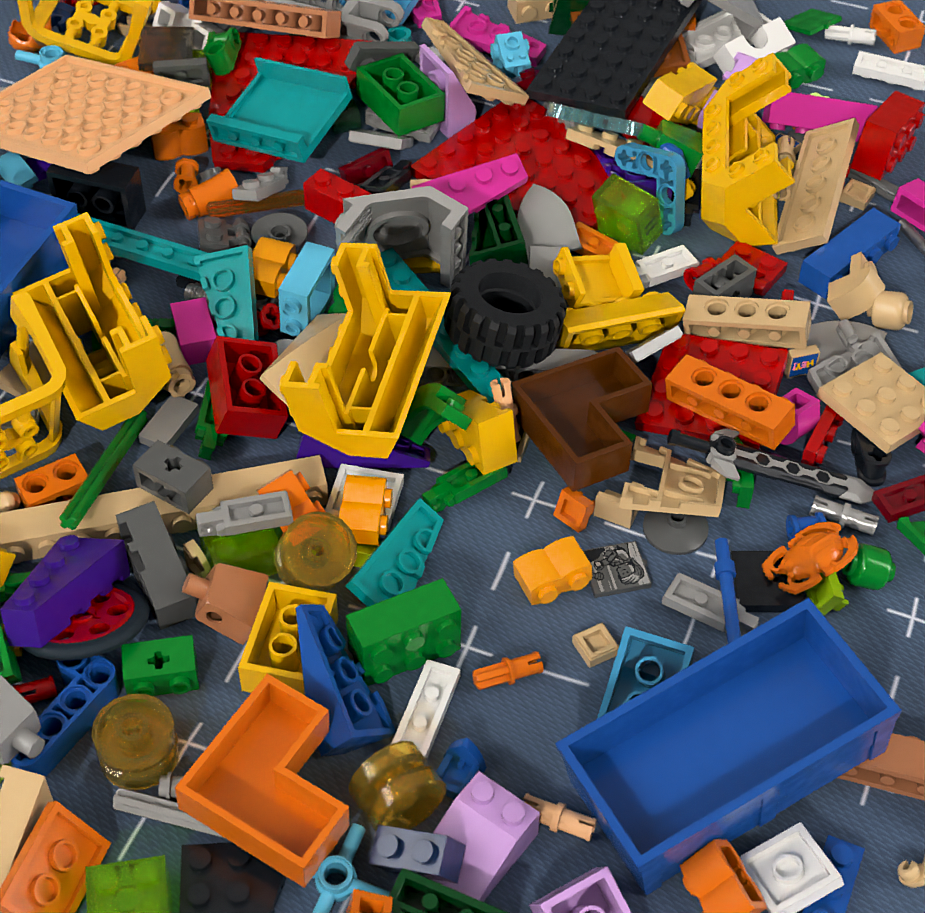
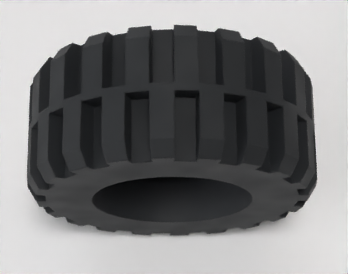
M496 258L487 259L485 262L481 260L473 262L455 275L450 288L451 295L444 313V327L450 340L454 345L458 344L461 352L465 355H472V358L478 362L485 361L489 363V366L498 367L500 365L505 366L506 369H514L516 366H521V368L530 367L533 363L538 364L552 354L558 342L567 307L562 291L559 287H556L555 282L550 277L546 278L542 271L537 268L533 270L525 263L520 262V264H517L508 259L497 261Z

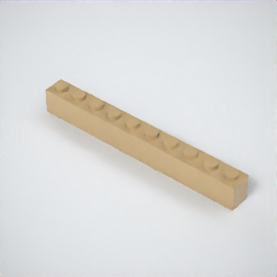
M317 455L211 474L213 489L190 514L141 488L98 495L74 530L68 527L62 528L60 525L61 520L59 519V516L70 500L0 513V547L16 554L13 564H18L23 561L44 558L59 538L67 535H75L78 538L121 539L115 515L155 501L168 532L171 534L185 533L197 529L196 513L212 511L213 508L220 506V501L259 495L256 491L257 489L289 469L292 470L294 475L301 472L310 486L306 494L312 503L318 500L322 506L327 505L329 500L328 486L321 457Z

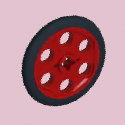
M112 583L113 589L107 595L101 596L98 594L90 601L91 606L84 614L80 613L71 616V624L42 648H23L34 656L48 660H77L104 654L124 645L141 632L148 620L150 611L148 602L139 591L126 585Z

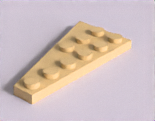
M429 17L424 18L421 25L467 93L479 95L492 102L498 99L511 106L514 103L526 104L529 95L447 23Z

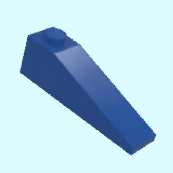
M300 604L297 606L296 616L305 696L329 710V733L317 747L320 755L346 754L395 735L396 730L382 697L377 690L373 693L369 690L361 677L365 670L360 662L355 664L344 650L346 640L324 605Z

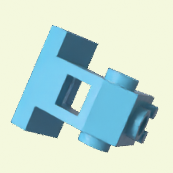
M521 31L496 35L494 44H490V53L493 64L507 77L514 78L520 76L519 72L532 68L528 55L530 51L527 38H523Z

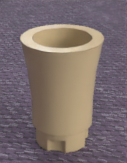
M162 331L165 343L160 345H165L172 359V363L167 364L172 377L163 386V389L170 392L172 397H184L194 389L196 380L193 377L192 369L180 350L175 335Z

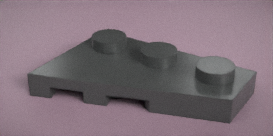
M355 41L344 63L349 70L356 72L357 67L399 53H403L413 63L420 47L415 41Z

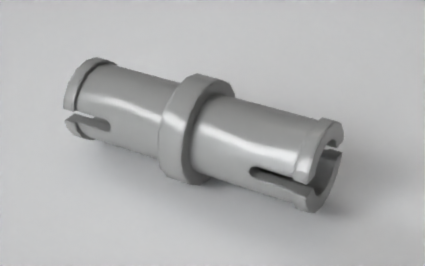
M818 495L815 496L809 515H814L815 512H822L826 520L840 524L842 529L846 526L867 533L870 536H873L880 517L851 508L852 504L845 502L842 505Z

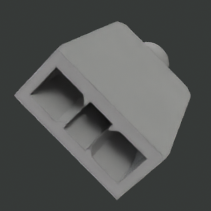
M0 675V764H8L19 752L33 759L41 753L45 745V740L37 735L41 725L36 710Z

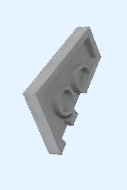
M878 330L871 334L870 339L860 343L858 341L851 345L849 351L842 355L835 354L808 369L806 378L817 395L821 386L880 352L899 367L901 365Z

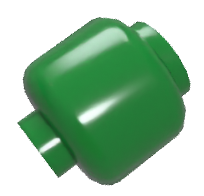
M859 543L856 556L842 568V573L846 575L847 581L853 586L869 590H880L887 582H891L895 576L896 566L892 562L891 554L885 548Z

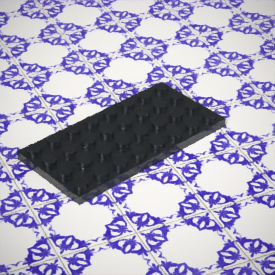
M589 0L588 5L584 7L526 89L529 99L626 120L702 0H694L688 8L680 4L679 0Z

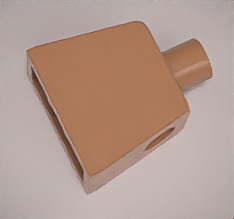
M218 563L214 565L205 578L189 573L184 581L182 592L199 599L195 612V617L198 621L243 645L251 633L265 594L269 575Z

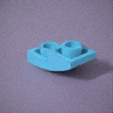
M9 151L0 156V177L4 181L31 189L33 183L38 181L34 172L18 153Z

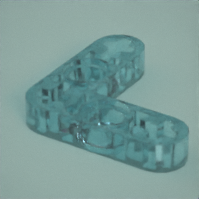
M549 102L546 116L636 137H638L643 123Z

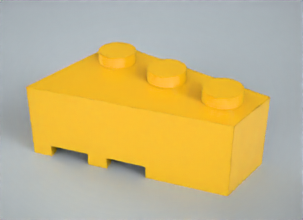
M693 62L688 63L686 69L683 67L678 68V74L670 72L658 78L642 103L668 121L686 125L689 122H694L701 112L700 105L718 79Z
M470 389L459 393V396L467 400L464 404L466 408L462 413L473 420L466 431L451 421L439 424L437 426L439 431L446 433L451 439L453 446L456 449H460L465 454L471 466L475 465L483 475L518 462L513 410L510 408L501 410L499 403L492 402L489 404L485 396Z

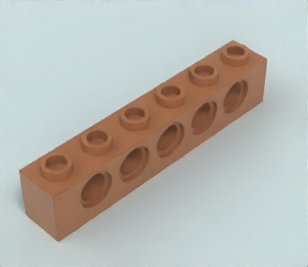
M190 0L189 19L319 38H340L342 11L263 0Z

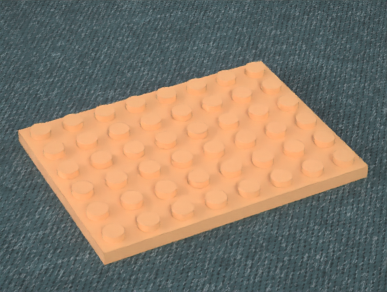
M64 55L0 91V148L67 169L80 171L84 174H93L99 171L100 167L107 162L120 158L123 152L139 146L144 139L160 133L162 128L168 124L181 120L184 114L200 108L202 103L211 98L209 87L71 55Z

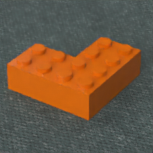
M266 674L175 786L178 808L305 888L321 863L328 857L349 828V806L297 775L329 733V710L271 675Z

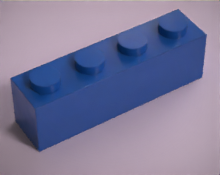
M872 208L829 240L828 243H825L802 261L798 282L826 299L828 297L829 283L850 274L851 256L862 252L868 261L871 260L876 264L883 254L894 250L900 240L898 234L901 224L876 208Z

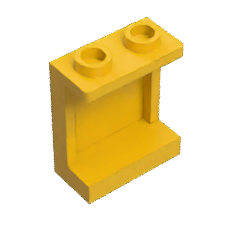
M615 243L609 255L572 256L568 247H561L553 261V272L558 277L564 299L567 300L569 308H573V310L585 308L587 305L595 302L602 304L612 303L621 297L638 298L645 290L626 243Z

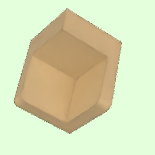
M632 481V483H631V484H635V485H639V486H643V487L645 486V485H643V484H640V483H637V482H634V481ZM611 490L599 491L595 498L594 516L630 529L639 510L618 508L621 494Z

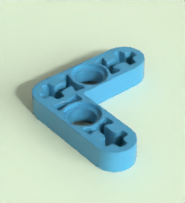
M627 143L617 147L615 161L621 169L657 178L656 225L658 230L664 235H671L681 231L684 227L686 166L683 157L675 152L638 143ZM647 154L650 155V157L653 160L652 168H650L646 162ZM668 187L671 188L674 193L673 201H671L667 195Z

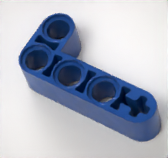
M100 655L77 660H56L62 681L67 687L38 716L41 728L37 735L45 740L44 748L33 759L19 752L10 761L12 767L43 775L46 778L117 700L121 689L115 667L109 660Z

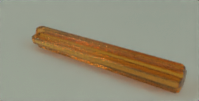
M304 190L278 192L258 202L234 199L213 201L207 203L206 211L208 217H225L305 205Z

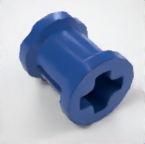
M815 512L814 516L806 517L788 515L786 519V532L789 541L795 537V534L806 527L819 522H826L823 513Z

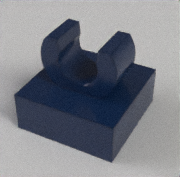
M59 1L51 15L52 28L54 26L58 27L61 33L66 31L67 19L73 17L76 7Z

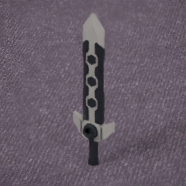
M728 428L715 431L708 441L680 433V431L674 429L670 430L667 437V444L677 445L705 453L706 461L711 464L714 470L725 478L735 481L740 479L738 469L859 504L871 502L873 492L875 491L859 478L737 443L734 440L740 432Z

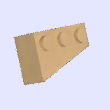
M3 764L0 769V777L4 779L0 790V887L47 802L53 801L45 776Z

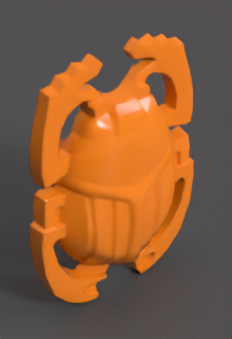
M819 522L795 534V537L788 542L789 550L785 546H781L773 551L762 564L763 572L768 577V580L774 579L772 572L775 574H786L788 576V585L781 582L779 583V589L796 595L820 583L823 580L820 573L827 577L850 563L858 552V541L854 535L850 538H841L839 531L842 527L838 523ZM844 548H847L848 550L843 556ZM783 557L781 564L778 568H775L776 561ZM809 578L808 580H806V581H804V582H800V583H795V582H794L795 580H801V579Z

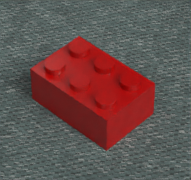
M895 90L866 120L850 168L877 180H881L887 172L892 173L897 162L901 163L906 152H911L915 145L917 137L913 135L916 128H920L925 118V113H922L925 102Z
M216 336L206 358L217 434L277 439L288 418L287 405L260 380L265 370L278 358L276 343Z

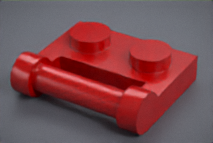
M736 241L722 257L716 259L720 264L736 254L755 267L757 272L753 290L755 294L761 297L765 296L782 277L788 265L783 260L739 241Z

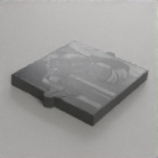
M636 541L582 550L592 565V580L589 583L594 598L651 588L652 583L646 570L647 561L642 559Z

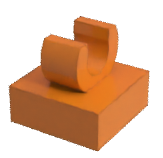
M567 486L561 490L553 516L579 533L586 528L588 520L593 514L595 500L591 501L583 495L582 491L573 492Z

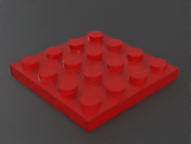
M683 333L681 338L665 346L661 352L651 378L652 390L648 412L637 415L635 420L636 430L669 435L670 430L674 429L680 431V433L708 441L715 431L726 429V427L667 399L665 378L686 354L696 359L704 360L713 367L724 372H730L735 377L750 384H756L763 390L777 396L789 359V350ZM741 434L737 436L744 445L757 449L760 448V443Z

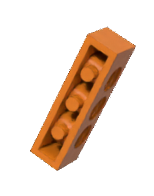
M686 354L665 378L668 400L726 428L740 432L739 434L772 450L777 448L795 426L794 403L784 397H779L763 390L756 384H750L737 378L730 372H724L713 367L704 360L696 359Z

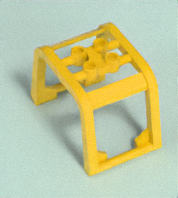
M17 0L22 25L34 39L46 45L59 46L63 51L109 65H115L133 58L142 30L149 16L156 12L158 4L161 2V0H80L76 3L73 17L67 19L66 32L62 35L44 28L60 0H40L35 10L32 0ZM94 1L108 6L107 9H103L100 12V17L92 14ZM120 10L132 14L128 35L119 52L115 53L102 48L106 46L108 31L115 29L117 12ZM83 27L91 31L89 44L76 40L82 37Z
M24 291L11 296L10 317L17 326L16 341L10 343L9 362L28 392L0 404V480L49 457L57 451L62 442L63 425L60 420L61 393L65 388L66 367L31 295ZM29 334L52 376L45 385H43L29 356ZM35 409L38 410L49 432L47 437L39 443H36L33 438L39 431V426L31 416V411ZM11 420L13 428L2 430L1 425ZM15 448L16 453L7 457L5 451Z

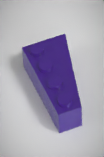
M75 535L60 537L0 609L8 645L42 648L71 624V616L80 613L84 614L91 606L90 601L98 594L101 596L107 595L113 589L112 583L115 580L124 581L130 576L124 540L78 538Z

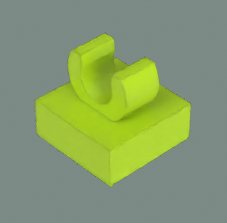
M836 572L827 577L820 573L823 580L805 591L807 598H810L824 616L831 610L840 611L849 604L848 600L844 598L842 592L844 586L840 584Z

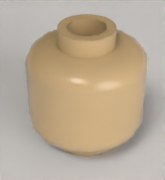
M884 290L874 300L872 307L867 310V316L871 317L872 324L876 328L901 330L905 324H910L912 320L913 302L909 301L908 296L903 292Z

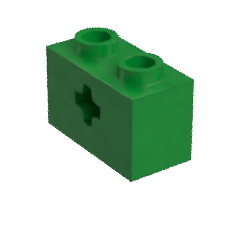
M193 635L129 643L121 646L123 682L128 700L136 698L149 699L157 695L184 694L188 691L199 690L197 656Z

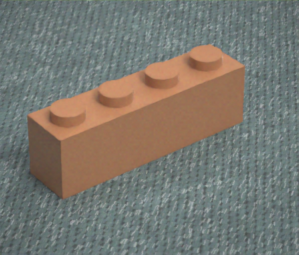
M892 733L886 752L871 761L869 759L865 760L837 778L925 801V741L914 736H902Z

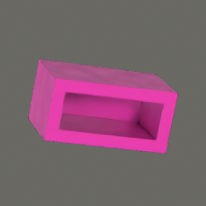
M917 178L899 187L890 211L901 218H905L909 223L924 232L925 182Z
M206 297L171 303L170 307L176 327L177 341L188 365L206 362L214 340L218 336L217 330L213 327L217 325L208 308Z

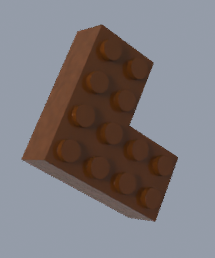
M619 346L511 382L513 403L518 407V414L516 415L518 424L573 492L629 471L633 443L616 423L648 412L652 383Z

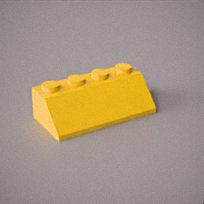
M656 291L648 292L642 297L633 299L621 297L612 303L602 304L595 302L587 305L585 308L575 310L567 308L556 348L599 351L640 343L649 337L677 326L685 313V308L669 292L658 294Z

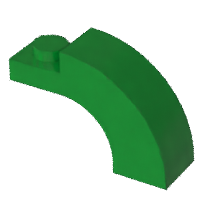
M429 383L416 389L400 434L422 446L431 431L445 421H451L466 431L473 420L462 413L466 408L464 404L467 400L439 383Z

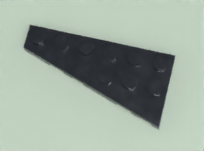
M232 842L182 845L179 913H274V907L280 889L284 886L286 876Z

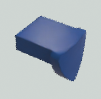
M462 738L450 744L443 756L444 759L430 781V789L455 800L478 771L484 774L487 769L484 758L477 746L469 738Z

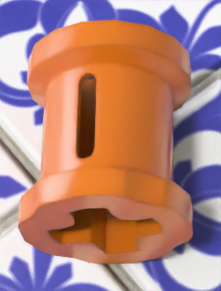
M182 158L175 163V173L177 176L174 178L173 185L180 194L198 185L196 176L198 175L199 165L195 160Z

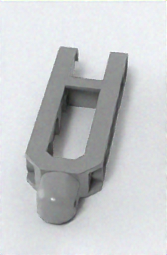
M263 0L342 11L340 38L338 39L387 41L389 34L386 27H397L404 18L403 8L393 0H345L346 4L344 6L340 4L339 0H326V2L320 0ZM385 10L394 13L396 19L389 18L385 14ZM369 32H375L380 40L373 39Z

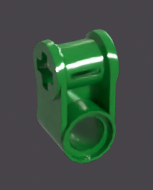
M232 27L226 32L216 33L212 31L208 33L203 52L215 75H225L234 69L238 52L241 49V38L238 30Z

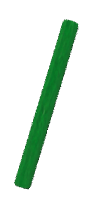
M145 410L125 420L59 516L62 528L68 527L71 530L77 528L147 423V412Z

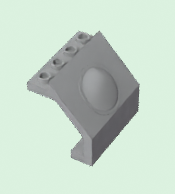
M432 186L343 198L344 212L339 215L334 225L337 251L341 243L377 244L380 252L393 248L402 259L427 257L440 264V283L450 289L455 275L465 268L469 208Z

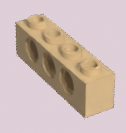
M689 294L683 316L684 334L766 347L806 349L811 327V301Z

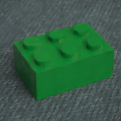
M403 53L357 67L356 95L398 137L444 121L445 93Z
M443 578L346 615L348 650L353 654L354 663L360 662L365 670L361 677L367 686L375 683H384L392 676L407 670L419 669L426 663L427 659L433 661L438 658H447L461 649V608Z

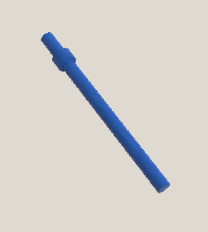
M718 538L715 540L717 561L714 564L716 579L720 581L726 634L729 644L741 637L733 580L736 577L735 562L730 558L728 539Z

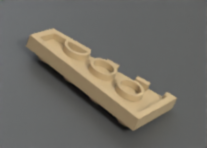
M578 123L577 126L569 127L565 137L591 149L599 150L603 147L605 148L604 153L611 157H615V151L621 145L627 143L643 145V142L640 140L628 138L626 141L619 139V135L615 132L603 131L601 133L594 131V126L586 123ZM647 154L646 162L649 165V167L652 168L653 160L650 157V155Z

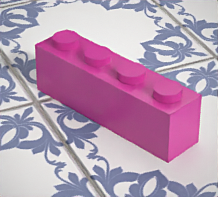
M790 92L764 107L762 121L770 124L769 129L785 131L787 126L794 127L795 133L805 134L806 131L855 118L860 125L855 142H859L866 120L878 109V106Z

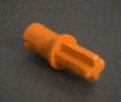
M537 651L510 660L508 657H504L500 663L474 670L472 672L473 682L478 690L503 683L512 685L515 684L517 679L543 673V662L536 663L537 659L541 658Z

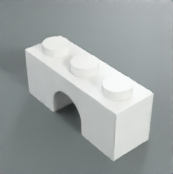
M159 2L152 26L155 28L169 30L173 37L187 40L185 47L202 57H206L203 49L207 42L208 33L212 31L216 33L225 32L211 22L189 19V9L183 5Z
M781 17L762 25L750 38L755 48L742 35L725 43L713 55V58L724 74L726 70L729 72L733 70L735 64L734 57L737 52L757 59L764 58L772 52L774 54L787 52L796 41Z

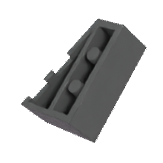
M155 501L115 515L120 537L125 543L129 566L148 602L159 629L162 630L195 617L196 601L199 599L182 592L184 581L189 572L183 557H178L174 539L171 533L167 531Z

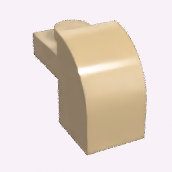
M859 252L851 256L850 274L829 283L827 302L840 320L850 319L864 313L872 307L877 296L885 290V284L878 276L874 263L871 260L868 261L863 253Z

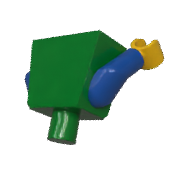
M665 119L660 121L657 129L643 124L637 137L638 140L650 144V147L675 152L683 157L686 166L685 200L691 198L694 195L696 186L689 178H691L703 156L702 133Z

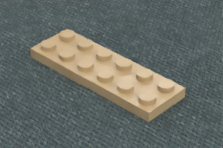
M855 118L805 132L793 173L795 183L791 185V195L785 200L778 224V244L772 245L777 255L828 243L860 126Z

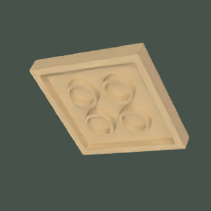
M882 352L821 386L817 393V397L886 454L920 434L918 428L925 421V386Z

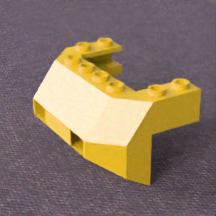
M773 52L764 58H758L752 65L742 71L733 73L703 110L701 219L711 230L735 242L739 241L751 246L778 244L777 199L773 197V194L795 183V179L791 175L794 163L788 156L778 161L776 136L755 113L792 91L788 79L791 78V73Z
M85 212L53 226L69 268L12 293L15 295L24 291L31 295L66 367V382L62 392L76 420L103 431L142 412L172 377L167 365L172 363V359L165 345H160L165 343V339L158 325L151 326L146 315L143 316L137 302L130 303L129 300L133 298L125 282L120 284L109 262L114 259L107 242L102 243V240L106 239V235L100 222L93 223L88 212ZM93 330L101 345V349L87 355L78 336Z
M341 243L336 256L332 257L331 272L337 279L339 294L344 299L348 311L343 323L338 327L335 343L329 349L328 360L326 363H315L307 383H305L297 361H290L286 373L281 376L279 388L281 394L284 395L289 407V414L293 417L298 431L349 456L388 459L399 439L451 292L392 290L377 244Z

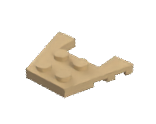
M636 436L630 460L662 468L659 488L654 490L625 482L618 508L719 517L726 478L713 468L690 458L687 460V463L671 456L672 450L663 446L659 448V451L646 445L647 439Z

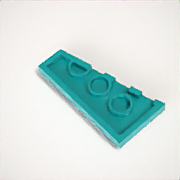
M248 245L192 257L201 276L199 279L202 288L206 291L209 301L208 306L211 315L215 319L218 336L259 341L252 249Z
M419 498L345 587L367 607L415 589L418 580L422 577L426 567L424 566L425 561L433 549L444 519Z

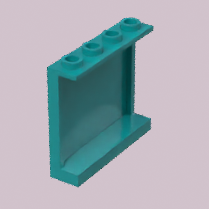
M256 57L254 61L258 74L225 116L211 113L207 118L206 123L213 141L305 163L353 98L347 77Z

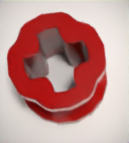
M707 257L702 261L701 265L686 269L683 275L687 287L693 291L694 281L719 265L718 261L712 257Z
M274 303L264 305L261 311L257 310L259 337L266 335L269 330L280 328L279 307Z

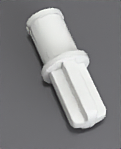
M853 24L850 27L832 25L825 29V38L847 41L848 45L859 43L874 46L877 30L854 27Z

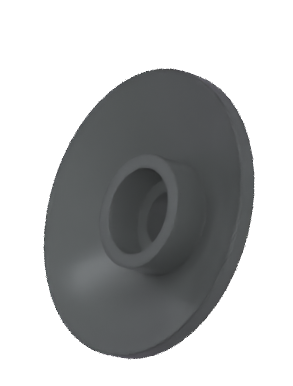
M272 213L261 217L253 224L251 239L255 246L263 236L295 244L297 249L306 241L308 228L306 223L294 214Z
M648 511L643 521V532L648 542L656 549L672 555H684L692 553L703 546L708 537L709 526L705 516Z

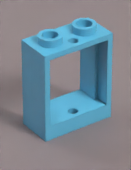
M306 241L278 289L280 332L298 336L318 314L324 313L335 290V275L331 272V260L335 256V249Z

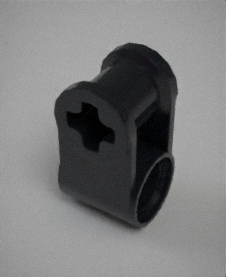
M853 428L851 452L855 460L857 477L869 486H880L886 480V466L891 463L892 453L886 454L856 428Z

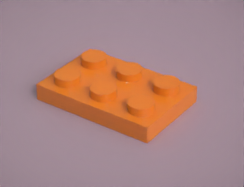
M58 801L47 802L0 887V912L76 913L111 842Z

